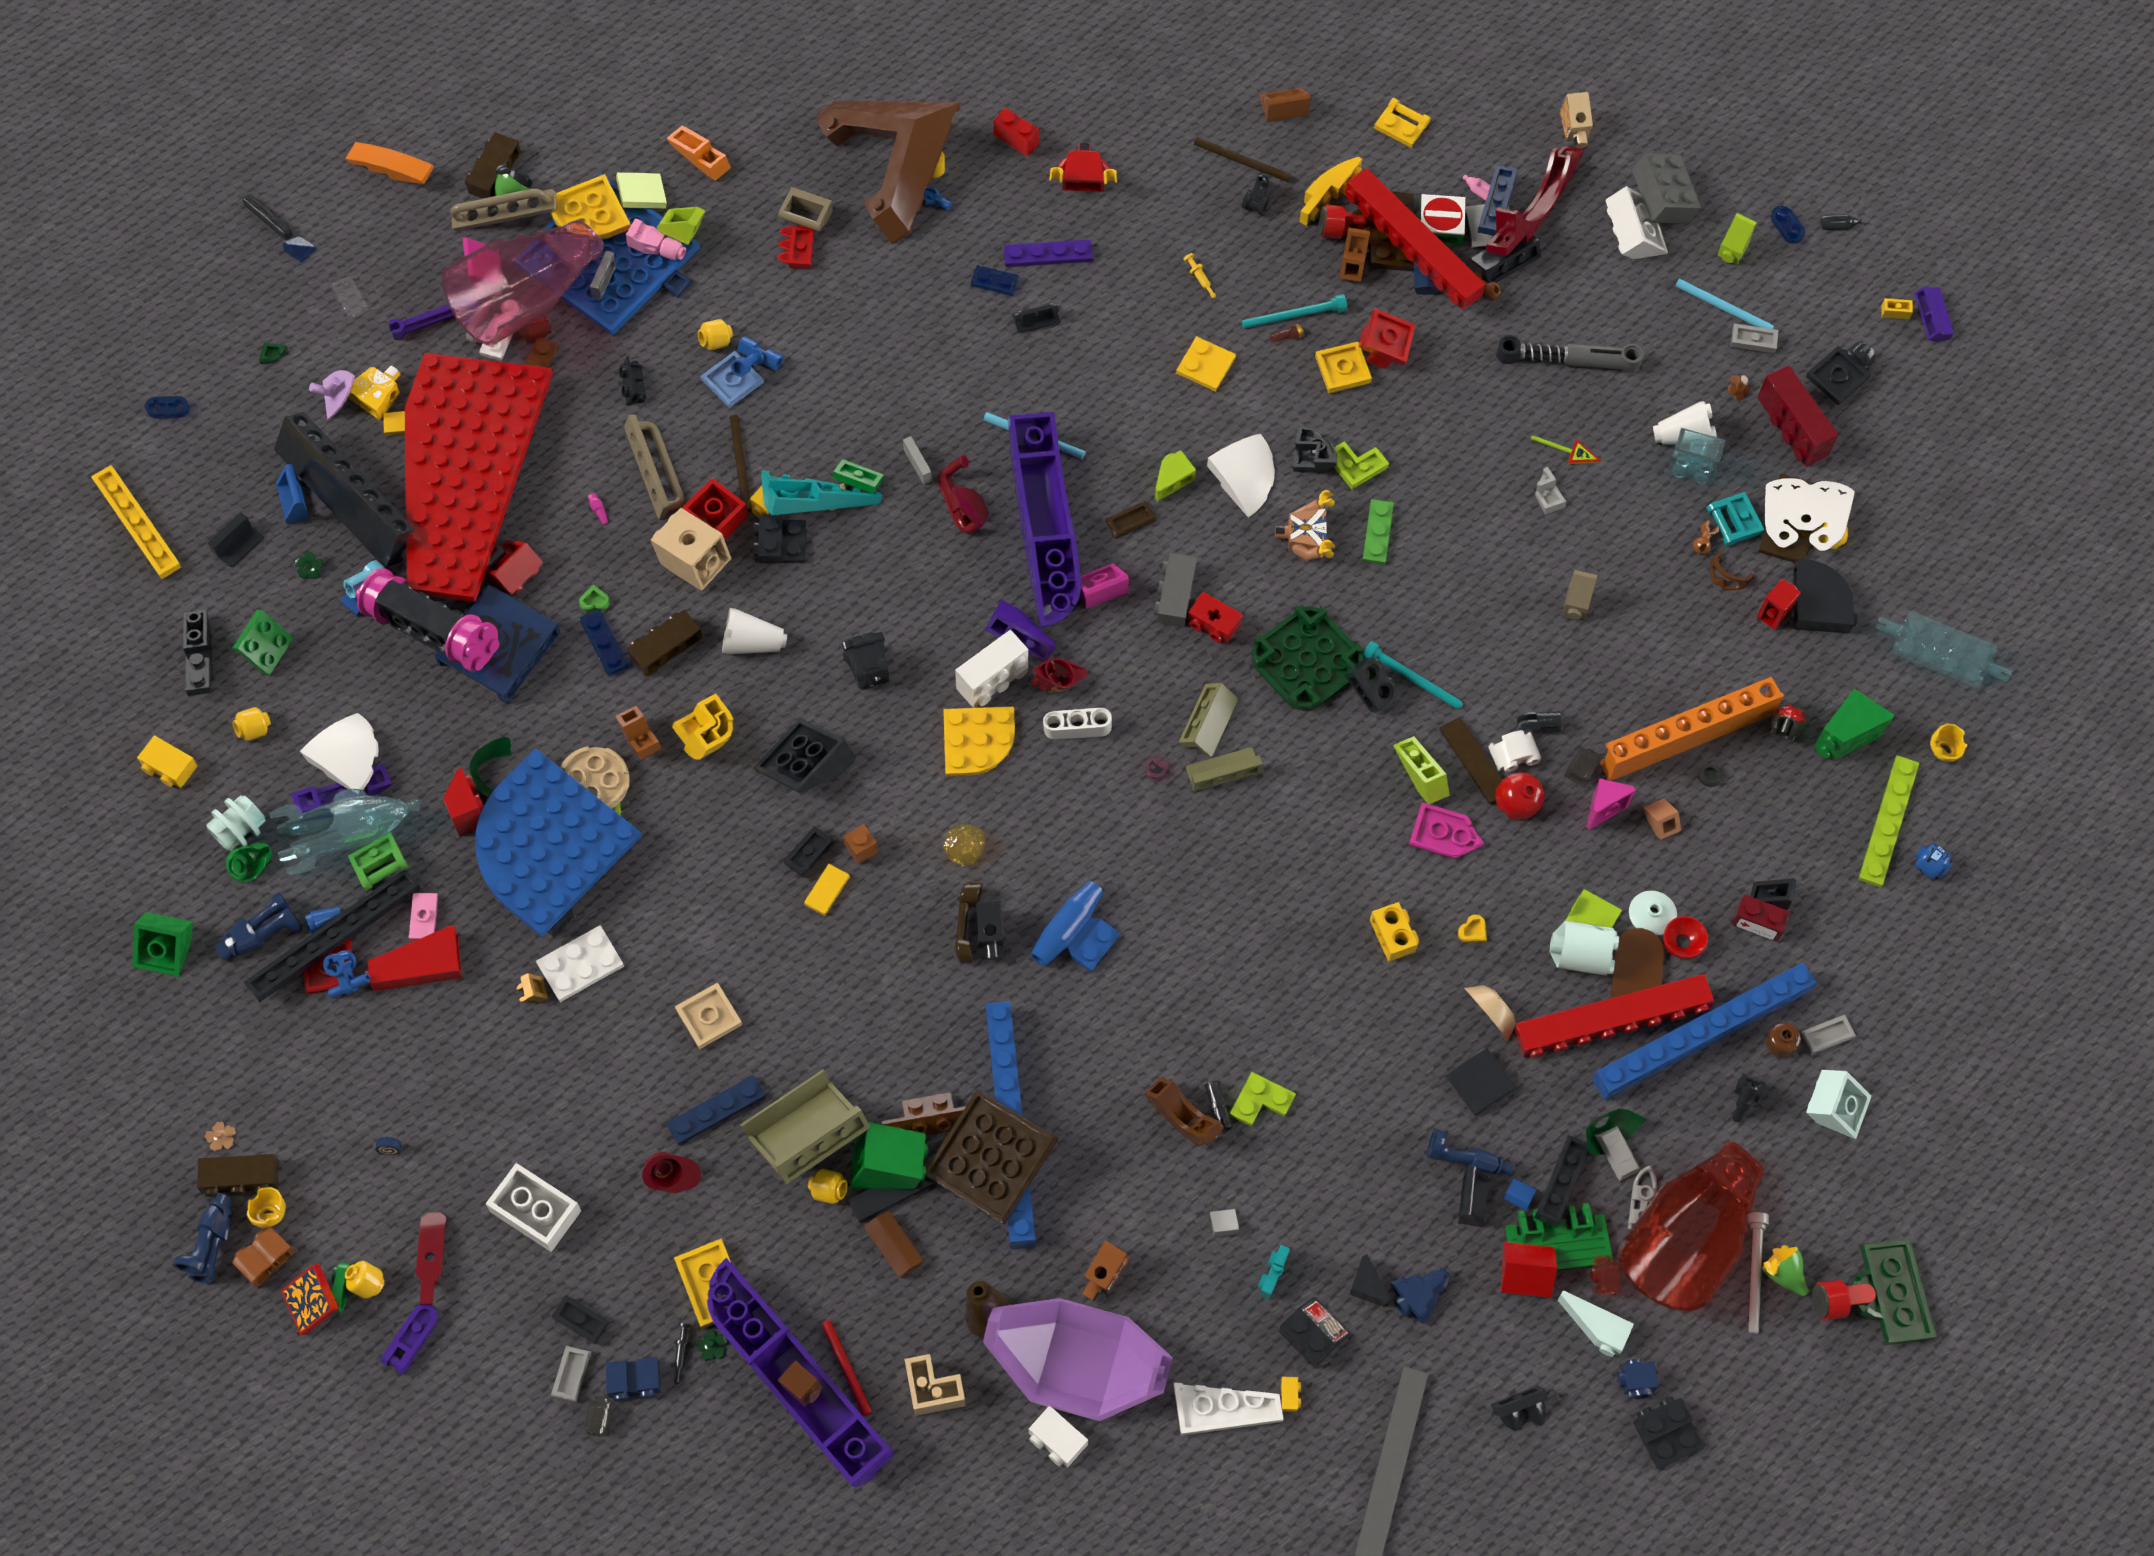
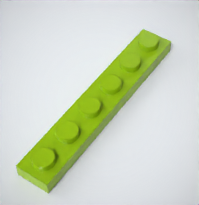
M1898 755L1894 759L1858 878L1860 881L1880 888L1883 886L1918 770V762Z

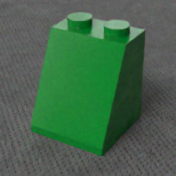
M1854 689L1823 729L1814 748L1821 757L1830 758L1834 761L1880 738L1894 717V714Z
M868 1122L870 1128L860 1134L854 1141L849 1188L915 1189L919 1182L924 1180L926 1174V1166H923V1159L928 1151V1144L925 1143L926 1134Z

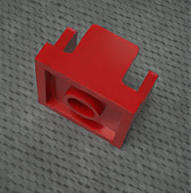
M1375 308L1369 323L1362 330L1358 347L1370 352L1366 361L1384 369L1392 362L1403 366L1408 359L1415 324Z

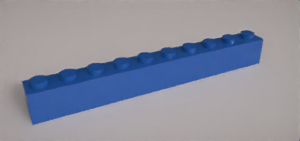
M1801 963L1597 1070L1592 1081L1604 1100H1607L1811 992L1817 982L1805 964Z
M1010 1001L986 1003L995 1100L1022 1116ZM1030 1186L1008 1219L1010 1249L1035 1247Z

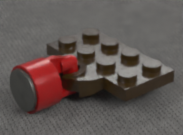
M1391 191L1414 214V194ZM1325 204L1322 207L1319 218V235L1322 238L1340 240L1342 236L1347 237L1348 228L1370 231L1367 247L1369 249V267L1413 271L1414 262L1408 260L1405 253L1398 246H1394L1390 238L1384 232L1379 231L1375 223L1369 217H1365L1360 209L1356 210L1353 214L1346 212L1344 206Z

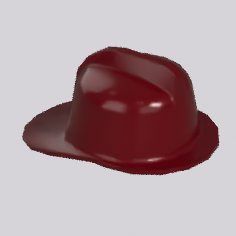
M666 1151L657 1152L649 1159H646L642 1171L643 1182L648 1188L675 1194L696 1187L701 1178L699 1165L694 1160L673 1155Z

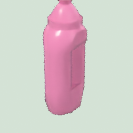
M1464 175L1463 180H1466L1470 190L1486 201L1490 184L1480 178Z

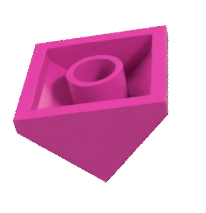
M1113 563L1082 575L1080 598L1085 608H1091L1128 593V575Z
M1599 779L1592 796L1586 827L1590 830L1627 809L1636 789L1630 785Z

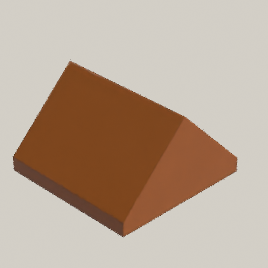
M1302 88L1259 94L1267 122L1309 114L1311 96L1310 93Z

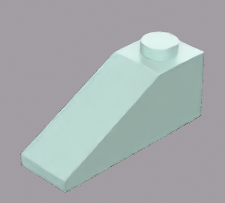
M1563 1290L1558 1302L1593 1344L1600 1347L1599 1351L1607 1356H1619L1634 1324Z

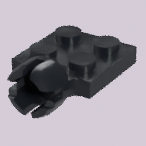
M1863 341L1856 342L1846 350L1837 346L1807 372L1806 378L1839 406L1870 378L1871 374L1867 371V368L1874 363L1875 352L1871 346L1863 352L1862 349L1867 345Z

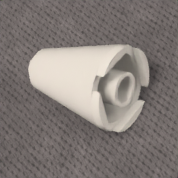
M729 609L722 653L780 652L781 648H785L787 634H783L784 629L740 610Z

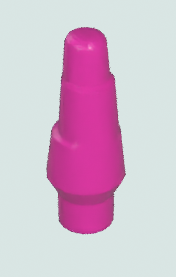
M596 493L589 494L587 497L590 501V507L597 514L603 525L608 524L602 501L597 497Z

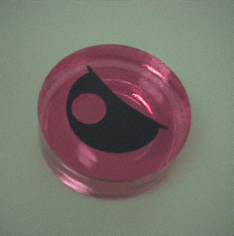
M1160 756L1150 757L1145 763V774L1152 780L1163 779L1168 773L1167 761Z

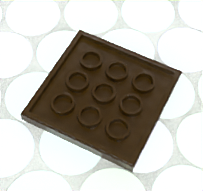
M977 1089L928 1165L925 1176L1005 1225L1059 1139Z

